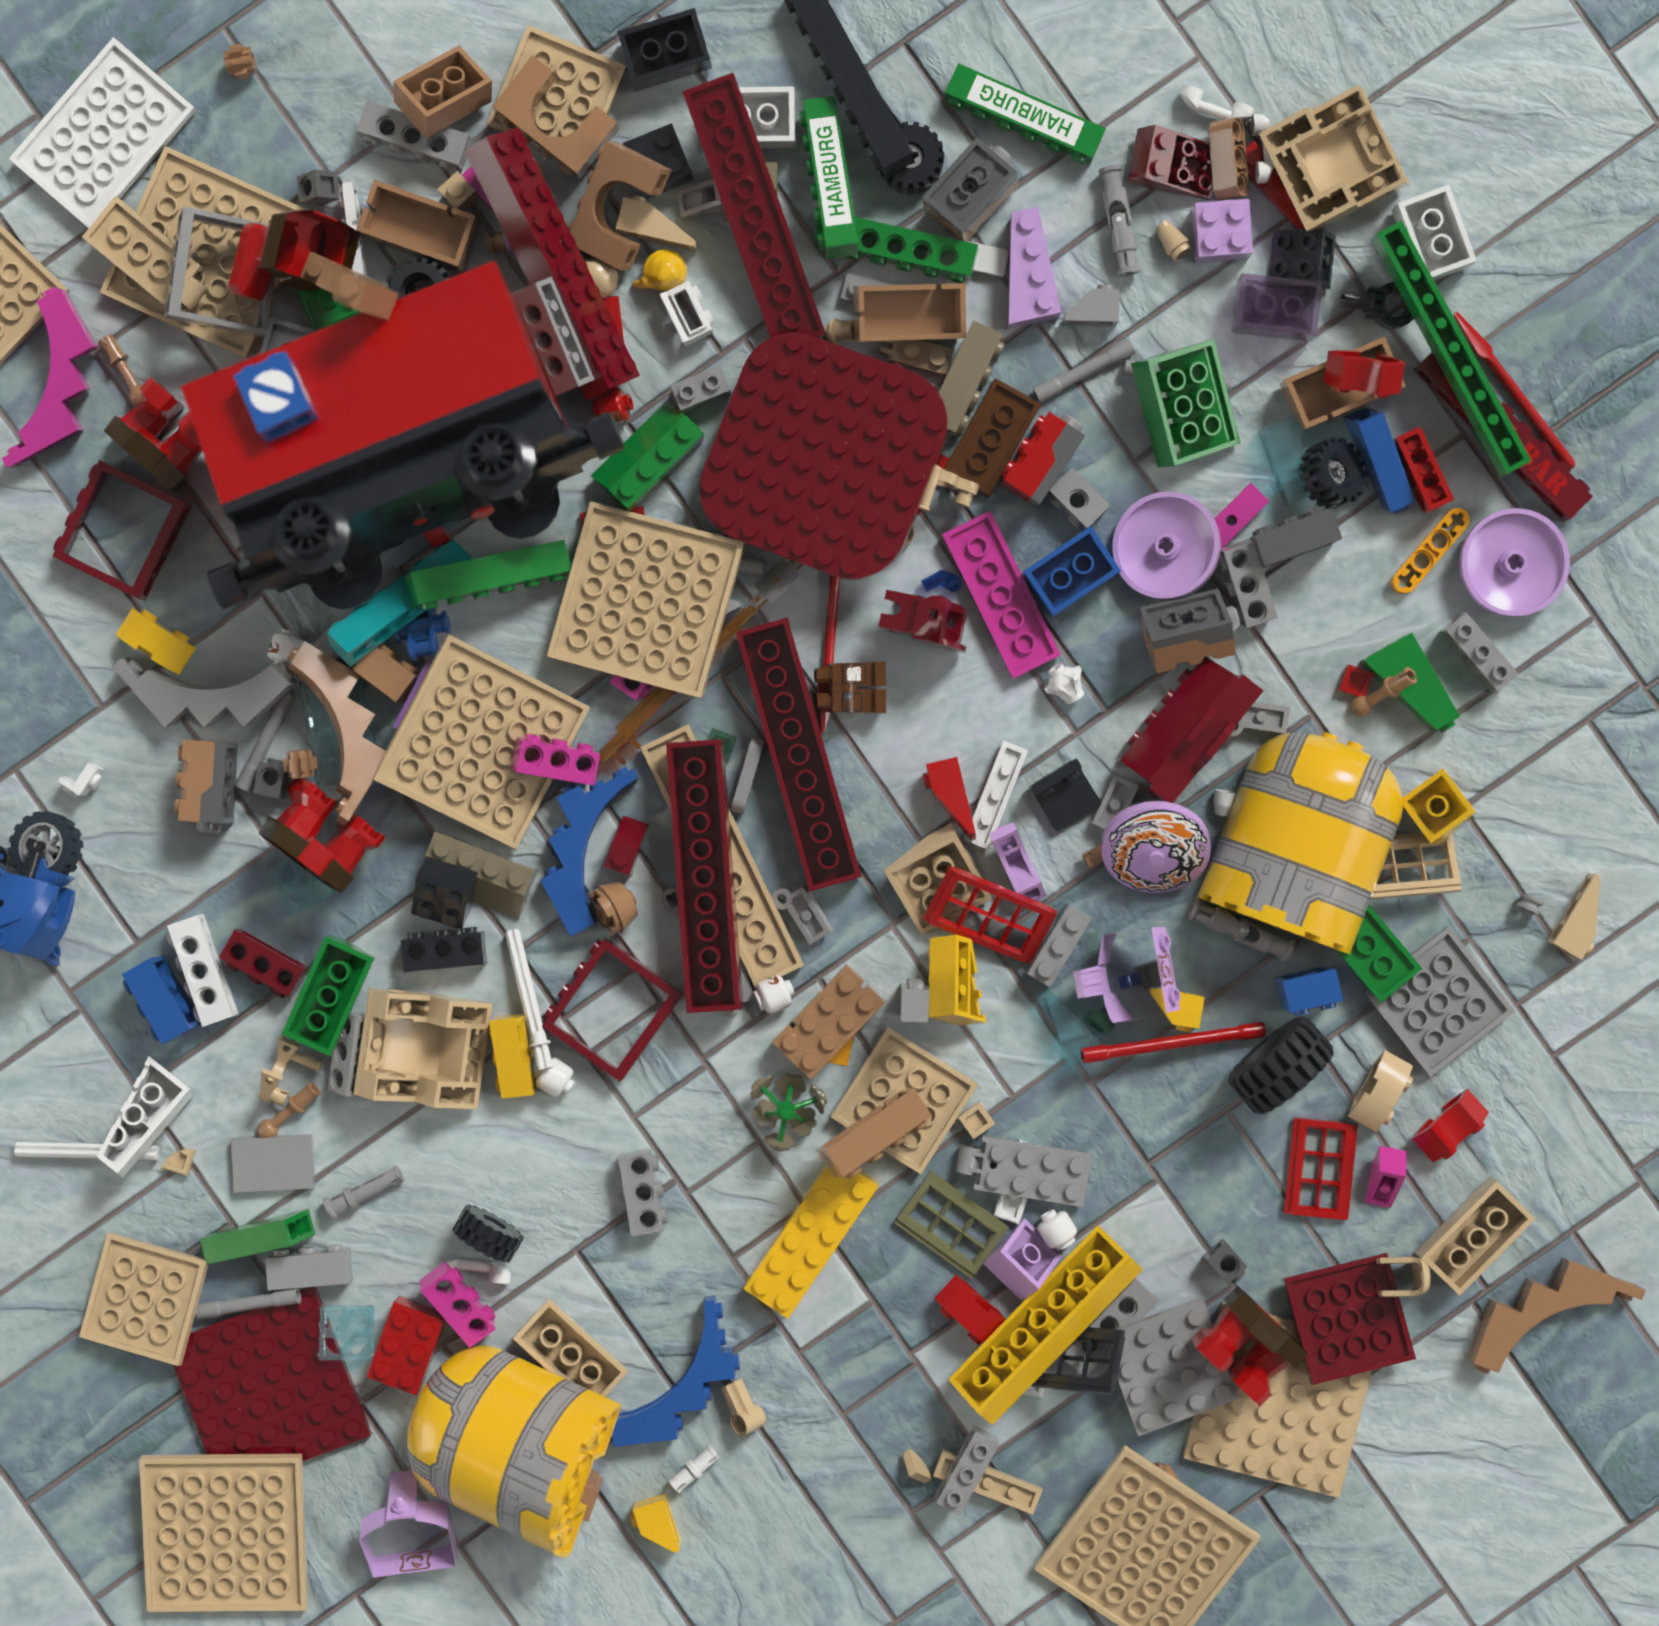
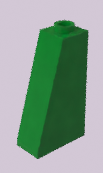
M1413 633L1402 636L1361 660L1362 665L1370 673H1373V676L1382 684L1385 678L1394 677L1407 667L1411 668L1416 674L1413 678H1417V682L1402 690L1401 694L1396 698L1431 731L1439 729L1441 732H1444L1456 725L1454 720L1459 718L1460 715Z
M304 1209L213 1232L200 1238L201 1252L205 1257V1261H207L206 1265L290 1247L315 1235L309 1209Z

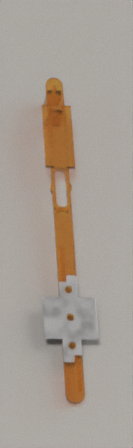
M781 558L754 585L759 593L721 630L716 651L768 600L774 603L801 576L797 571L803 565L792 560L787 563ZM655 687L615 727L618 733L598 752L600 753L599 760L603 762L609 757H613L624 766L626 761L616 750L627 740L637 749H641L640 747L642 746L634 738V733L672 695L678 692Z

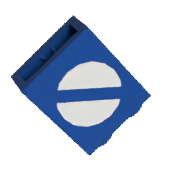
M286 351L271 354L265 361L256 365L246 366L241 372L233 375L256 429L267 443L319 419L296 366Z

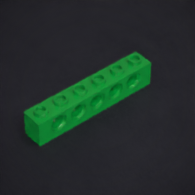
M854 217L858 238V255L846 256L847 258L860 260V257L871 259V263L880 266H886V263L897 265V269L912 272V269L922 270V274L938 278L939 274L949 276V280L956 283H964L965 280L971 281L978 254V244ZM821 225L816 227L813 240L815 247H819L817 233H822ZM866 237H874L877 240L875 246L871 248L864 247L862 242ZM895 242L903 246L901 252L897 254L888 251V247ZM818 248L820 252L825 253V249L820 250ZM920 248L929 251L928 257L923 260H919L914 256L916 250ZM945 254H951L955 257V262L946 266L940 262V259Z

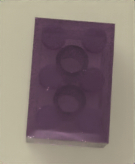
M1242 273L1237 279L1231 333L1311 342L1317 336L1323 282Z

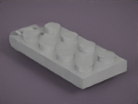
M989 1136L981 1137V1148L969 1145H960L955 1172L976 1175V1181L973 1185L974 1190L1084 1207L1092 1159L1091 1153ZM993 1161L996 1162V1166L994 1168H990V1163Z

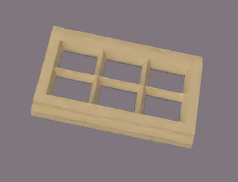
M1423 833L1395 835L1388 853L1390 864H1386L1382 868V870L1391 869L1393 883L1376 884L1371 900L1461 892V880L1452 834L1437 845L1431 844ZM1422 847H1444L1446 859L1424 861ZM1416 848L1418 862L1396 864L1394 850ZM1447 864L1449 878L1427 880L1425 866ZM1419 867L1421 880L1399 882L1398 868Z

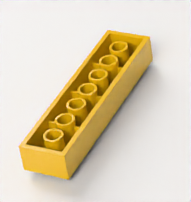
M1097 1225L1051 1272L1041 1287L1028 1296L948 1380L974 1410L993 1425L1139 1275L1143 1268Z

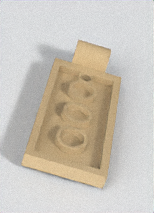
M115 196L84 233L82 238L166 306L175 244ZM188 256L181 303L192 310L208 289L194 278L198 271L202 273L205 269Z

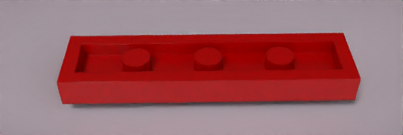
M1253 141L1246 147L1248 178L1295 229H1305L1275 167L1267 183H1256V162L1264 161L1263 149Z

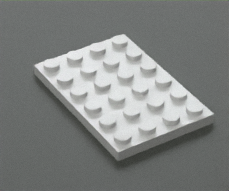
M113 37L9 159L89 228L115 196L120 199L194 114L196 109Z

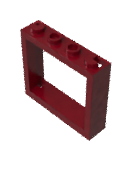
M99 460L98 464L93 465L89 472L88 478L90 480L86 488H83L77 496L78 505L75 511L68 515L63 535L59 536L54 543L53 557L137 599L146 601L192 505ZM108 473L172 505L133 586L68 555Z
M606 937L602 942L597 940L589 950V953L592 954L591 958L587 963L582 961L573 973L576 979L571 985L566 983L559 992L558 997L561 1000L556 1007L550 1005L542 1017L546 1020L542 1027L621 1082L684 992ZM606 950L669 995L618 1068L555 1024Z

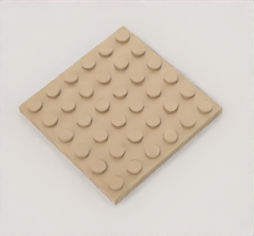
M165 146L135 212L175 244L179 212L184 206L269 225L273 214L306 209ZM193 221L188 256L205 269L202 273L198 271L194 278L208 290L192 310L181 303L180 311L255 326L258 301H251L234 295L228 286L241 231ZM112 263L100 290L101 294L244 359L249 358L258 336L164 318L166 306L114 263ZM279 277L274 278L273 288L277 289L278 294L282 285Z
M590 501L547 657L702 699L746 543Z
M447 633L372 779L517 849L553 778L518 773L511 769L516 738H525L526 734L541 736V741L551 742L552 738L568 741L567 745L570 746L590 707ZM531 747L525 751V760L534 758L536 754L535 748ZM556 752L551 756L550 762L552 765L558 764L561 761V752Z
M1223 1301L1221 1302L1218 1317L1226 1307V1303ZM1268 1313L1299 1343L1293 1319ZM1251 1338L1234 1352L1233 1362L1228 1367V1370L1255 1343ZM1304 1360L1296 1369L1290 1364L1270 1378L1271 1396L1261 1406L1257 1405L1233 1381L1239 1399L1192 1417L1183 1458L1340 1498L1372 1370L1311 1385Z
M1124 1445L1036 1562L1034 1570L1118 1626H1193L1259 1542L1260 1534Z
M302 1454L142 1455L139 1458L147 1612L307 1610L308 1583Z

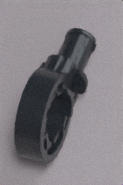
M1389 282L1381 287L1370 286L1367 294L1347 292L1345 290L1341 293L1340 299L1344 300V302H1340L1341 308L1363 310L1366 312V319L1375 320L1383 328L1399 329L1414 319L1402 297L1401 299L1404 302L1403 314L1399 317H1392L1387 313L1388 311L1385 307L1386 297L1389 294L1400 295L1394 282ZM1407 316V318L1401 323H1392Z

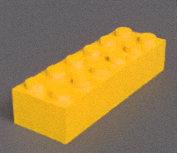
M825 1165L745 1282L744 1290L788 1319L879 1187V1181L863 1170L850 1179L847 1177L844 1179L833 1177Z

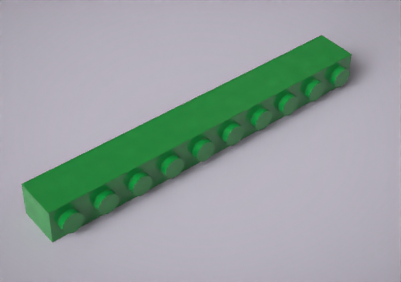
M1399 221L1377 233L1372 242L1499 477L1501 478L1531 462L1526 449L1403 222Z

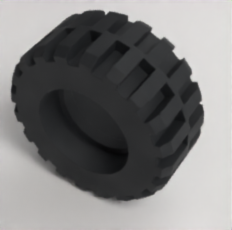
M1303 1016L1296 1017L1276 1029L1241 1059V1062L1230 1073V1086L1254 1113L1265 1114L1266 1112H1271L1274 1108L1281 1106L1288 1099L1290 1100L1294 1097L1296 1093L1304 1089L1310 1081L1318 1076L1326 1067V1064L1331 1061L1334 1055L1333 1046L1309 1018Z

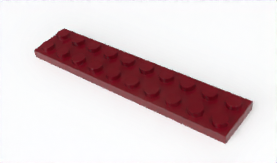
M734 72L682 91L770 338L790 332L805 333L815 337L825 335L821 318Z

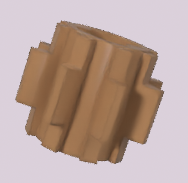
M242 43L230 45V50L224 51L223 55L228 75L237 76L238 79L251 77L250 73L256 72V63L250 46H243Z
M303 749L286 752L287 758L283 759L284 772H288L289 778L314 776L313 770L318 769L317 756H312V750Z

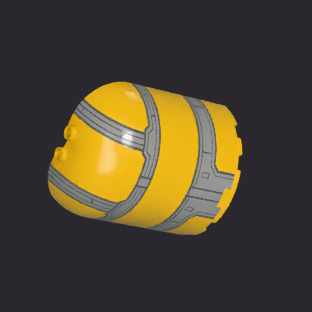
M1324 731L1321 736L1305 732L1282 734L1261 745L1249 760L1197 897L1350 955L1400 824L1403 811L1401 789L1391 770L1379 759L1362 751L1364 746L1353 741H1348L1347 744L1338 742L1337 736Z
M485 1345L473 1346L461 1350L447 1359L421 1389L411 1415L407 1433L408 1460L412 1472L420 1485L434 1497L552 1554L566 1558L571 1555L587 1505L581 1503L580 1500L595 1459L605 1455L622 1404L499 1348Z

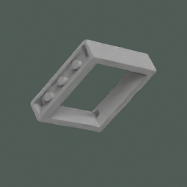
M186 206L182 207L178 218L164 318L258 337L264 336L269 319L273 317L269 315L270 305L275 304L277 289L273 288L274 278H278L275 275L272 277L266 296L262 301H258L255 326L180 311L193 221L241 232L243 226L248 223H258L263 226H269V224Z

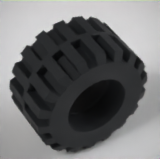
M412 257L411 262L406 260L400 262L402 266L399 269L395 266L392 269L394 274L392 277L388 276L387 282L389 283L388 288L398 293L397 299L407 296L411 285L419 280H430L435 285L451 277L436 261L433 260L432 262L425 257H422V260Z

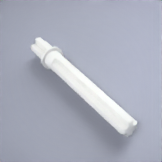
M512 929L505 932V938L531 1041L529 1048H533L538 1071L553 1068L548 1048L550 1040H547L545 1030L542 1027L543 1024L520 931Z
M17 1142L14 1147V1154L19 1157L99 1159L97 1155L103 1144ZM151 1145L139 1160H158L159 1146Z

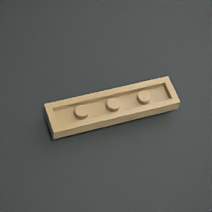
M942 1449L933 1476L943 1480L957 1454ZM987 1466L973 1492L1033 1515L1043 1489L1038 1485Z

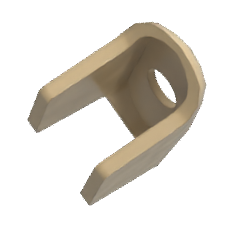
M1417 1257L1376 1259V1264H1411L1413 1271L1412 1290L1378 1291V1297L1419 1296L1429 1290L1430 1269L1425 1260Z

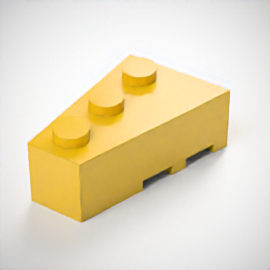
M959 935L930 938L928 976L929 1018L960 1026L986 1023L985 1014L980 1015L978 999L982 998L981 989L976 990L973 975L978 972L972 939Z
M523 1013L496 1016L489 1021V1034L493 1044L492 1060L498 1074L495 1077L496 1091L501 1093V1099L534 1095L537 1091L532 1048H529L531 1041L525 1015Z

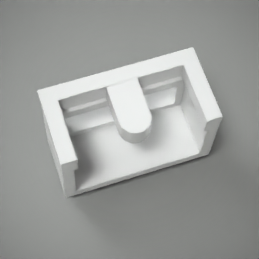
M689 281L659 294L684 347L713 333L711 325L715 324L709 310L703 311L699 301L703 300V297L697 285L691 287ZM684 292H687L702 323V326L690 331L674 298Z

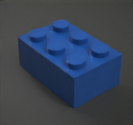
M1090 526L1024 570L1022 575L1052 618L1118 574L1121 570L1092 526Z
M164 955L149 958L122 974L124 978L123 985L130 995H134L138 1002L136 1004L137 1010L143 1018H147L151 1025L150 1032L157 1042L160 1041L163 1045L174 1041L202 1025L201 1022L198 1023L195 1019L194 1007Z

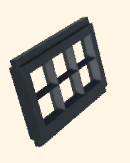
M1087 1327L1075 1340L1088 1342L1085 1357L1065 1355V1350L1057 1358L1059 1361L1056 1374L1043 1373L1030 1387L1113 1395L1116 1389L1124 1348L1125 1331ZM1093 1343L1113 1344L1110 1359L1090 1357ZM1064 1360L1084 1362L1081 1376L1061 1374ZM1089 1362L1109 1364L1106 1379L1086 1377Z

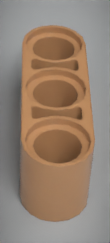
M1238 117L1211 122L1209 125V145L1214 194L1220 201L1246 196L1249 191L1244 125Z

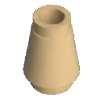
M1169 220L1161 222L1155 228L1168 258L1172 257L1174 261H1178L1192 250L1189 245L1190 240Z

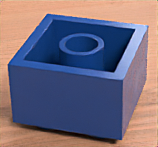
M1322 966L1274 977L1281 1009L1294 1014V1016L1310 1013L1309 1008L1314 1007L1321 1010L1337 1007L1336 1002L1343 1001L1335 968Z

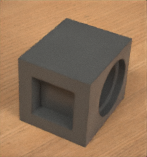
M312 170L297 176L300 204L323 206L340 199L338 172Z
M268 758L267 763L259 762L252 794L276 799L285 798L289 775L288 772H284L283 761ZM272 770L278 775V780L274 785H270L267 782V774Z
M1224 1239L1220 1240L1203 1255L1227 1285L1231 1281L1233 1283L1237 1282L1245 1275L1244 1270L1247 1268V1265ZM1224 1258H1233L1234 1262L1231 1268L1222 1269L1220 1267L1221 1261Z

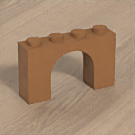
M532 55L492 105L497 113L495 118L505 127L512 125L515 129L520 128L527 144L532 141L539 147L537 151L548 161L553 158L560 164L558 168L570 178L572 175H575L580 179L597 158L601 146L606 141H610L618 132V123L599 107L595 106L577 130L567 136L553 137L540 131L534 121L535 109L540 99L555 82L556 76L551 69Z
M606 141L598 151L597 159L599 160L595 170L588 177L587 190L578 202L577 215L575 220L570 223L568 229L574 237L578 249L618 270H631L641 245L615 232L609 226L604 215L605 197L615 184L622 181L650 195H661L671 169L618 142Z

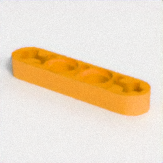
M1454 508L1445 513L1393 574L1391 587L1395 592L1406 594L1416 588L1468 527L1470 518L1466 510ZM1459 514L1461 516V526L1456 525L1450 531L1441 528L1442 524L1447 528L1452 523L1451 515L1456 516ZM1440 533L1445 537L1446 544L1443 548H1436L1432 544L1434 534ZM1417 554L1427 556L1428 565L1426 568L1420 569L1415 565L1414 558ZM1411 570L1419 574L1418 578L1414 574L1408 579L1409 587H1399V576L1404 577Z

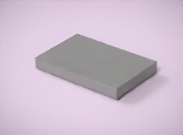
M312 1134L231 1139L234 1193L315 1188Z

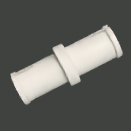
M711 1445L707 1446L693 1460L689 1459L686 1462V1466L668 1480L669 1483L680 1493L696 1478L700 1479L703 1476L702 1473L719 1460L720 1456Z

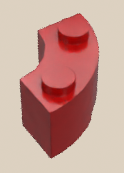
M1328 351L1324 383L1334 387L1336 392L1348 393L1350 390L1371 393L1375 398L1386 399L1389 395L1400 394L1405 362L1381 354H1377L1376 359L1360 357V351Z
M1468 1088L1443 1106L1445 1111L1434 1121L1429 1118L1412 1138L1433 1163L1441 1158H1444V1160L1450 1158L1455 1154L1457 1145L1470 1133L1476 1134L1485 1126L1484 1120L1489 1112Z
M955 1275L935 1297L936 1301L941 1305L939 1311L949 1320H952V1318L957 1320L969 1331L968 1337L977 1345L984 1343L1006 1320V1317L995 1306L989 1303L968 1282L958 1275Z

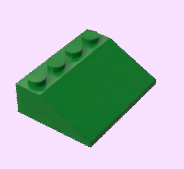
M1215 339L1131 363L1158 468L1177 466L1241 443Z

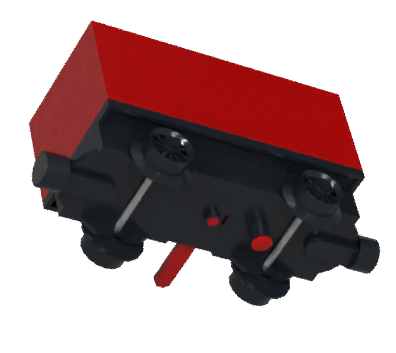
M495 261L397 299L389 320L368 313H362L181 386L224 515L234 524L244 553L240 563L236 564L232 561L207 572V579L212 594L219 606L224 610L248 601L250 595L260 591L276 589L281 593L303 583L309 585L316 598L328 607L342 610L358 607L369 600L379 588L383 574L380 558L382 552L404 544L403 541L421 534L426 537L436 550L440 545L447 544L452 540L443 525L469 517L474 520L488 517L493 527L508 537L523 539L536 536L546 530L557 516L560 505L557 488L559 481L582 473V466L589 460L597 457L602 460L625 451L622 437L609 411L584 421V426L576 429L568 428L558 399L549 383L515 298ZM286 351L296 366L319 419L267 443L258 433L233 375L241 372L246 366L256 365L265 361L271 354Z

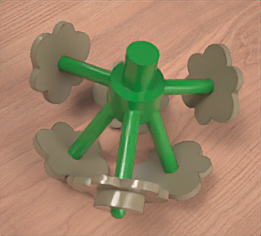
M785 1073L783 1078L777 1079L775 1083L776 1088L780 1090V1095L786 1097L785 1101L780 1102L767 1090L772 1084L773 1076L761 1077L753 1083L750 1099L760 1098L764 1094L770 1101L761 1099L759 1106H755L752 1109V1115L757 1119V1126H765L766 1129H773L776 1126V1120L781 1119L779 1134L772 1133L764 1137V1141L776 1151H788L790 1147L795 1146V1142L792 1141L791 1136L784 1134L787 1120L792 1125L791 1131L794 1134L810 1135L812 1128L817 1125V1120L814 1119L816 1112L813 1108L808 1107L805 1109L803 1107L814 1104L819 1113L824 1114L825 1104H827L826 1095L822 1089L816 1088L814 1084H811L809 1089L811 1098L793 1104L791 1099H799L801 1093L806 1091V1086L803 1084L804 1079L802 1076L797 1074L792 1076L789 1073Z

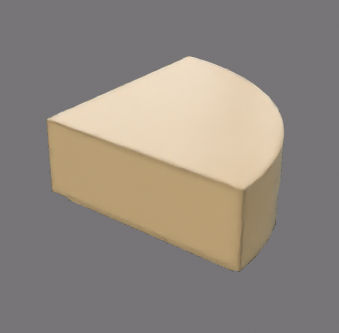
M186 1148L176 1151L165 1160L162 1169L188 1176L197 1149Z
M909 1449L903 1453L909 1477L922 1483L932 1480L927 1466L914 1451Z

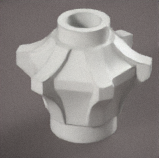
M1062 663L1053 666L1049 670L1051 675L1048 680L1049 683L1044 688L1046 693L1057 695L1066 704H1072L1084 695L1080 682L1081 667L1079 665L1064 667Z

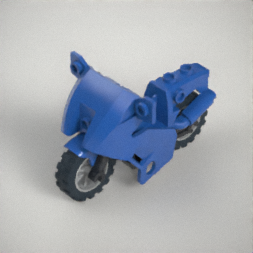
M50 811L33 812L32 816H25L22 819L23 822L21 824L17 823L13 830L15 832L9 838L10 848L0 846V949L42 959L48 965L56 967L60 966L59 957L61 956L58 943L69 924L76 890L64 886L75 880V877L68 874L77 869L78 866L76 864L78 860L81 861L83 854L80 852L81 848H83V841L80 840V830L74 827L76 824L72 820ZM54 829L57 834L50 839V830ZM42 831H43V840H41L40 838L37 837V836L39 835V833L42 832Z

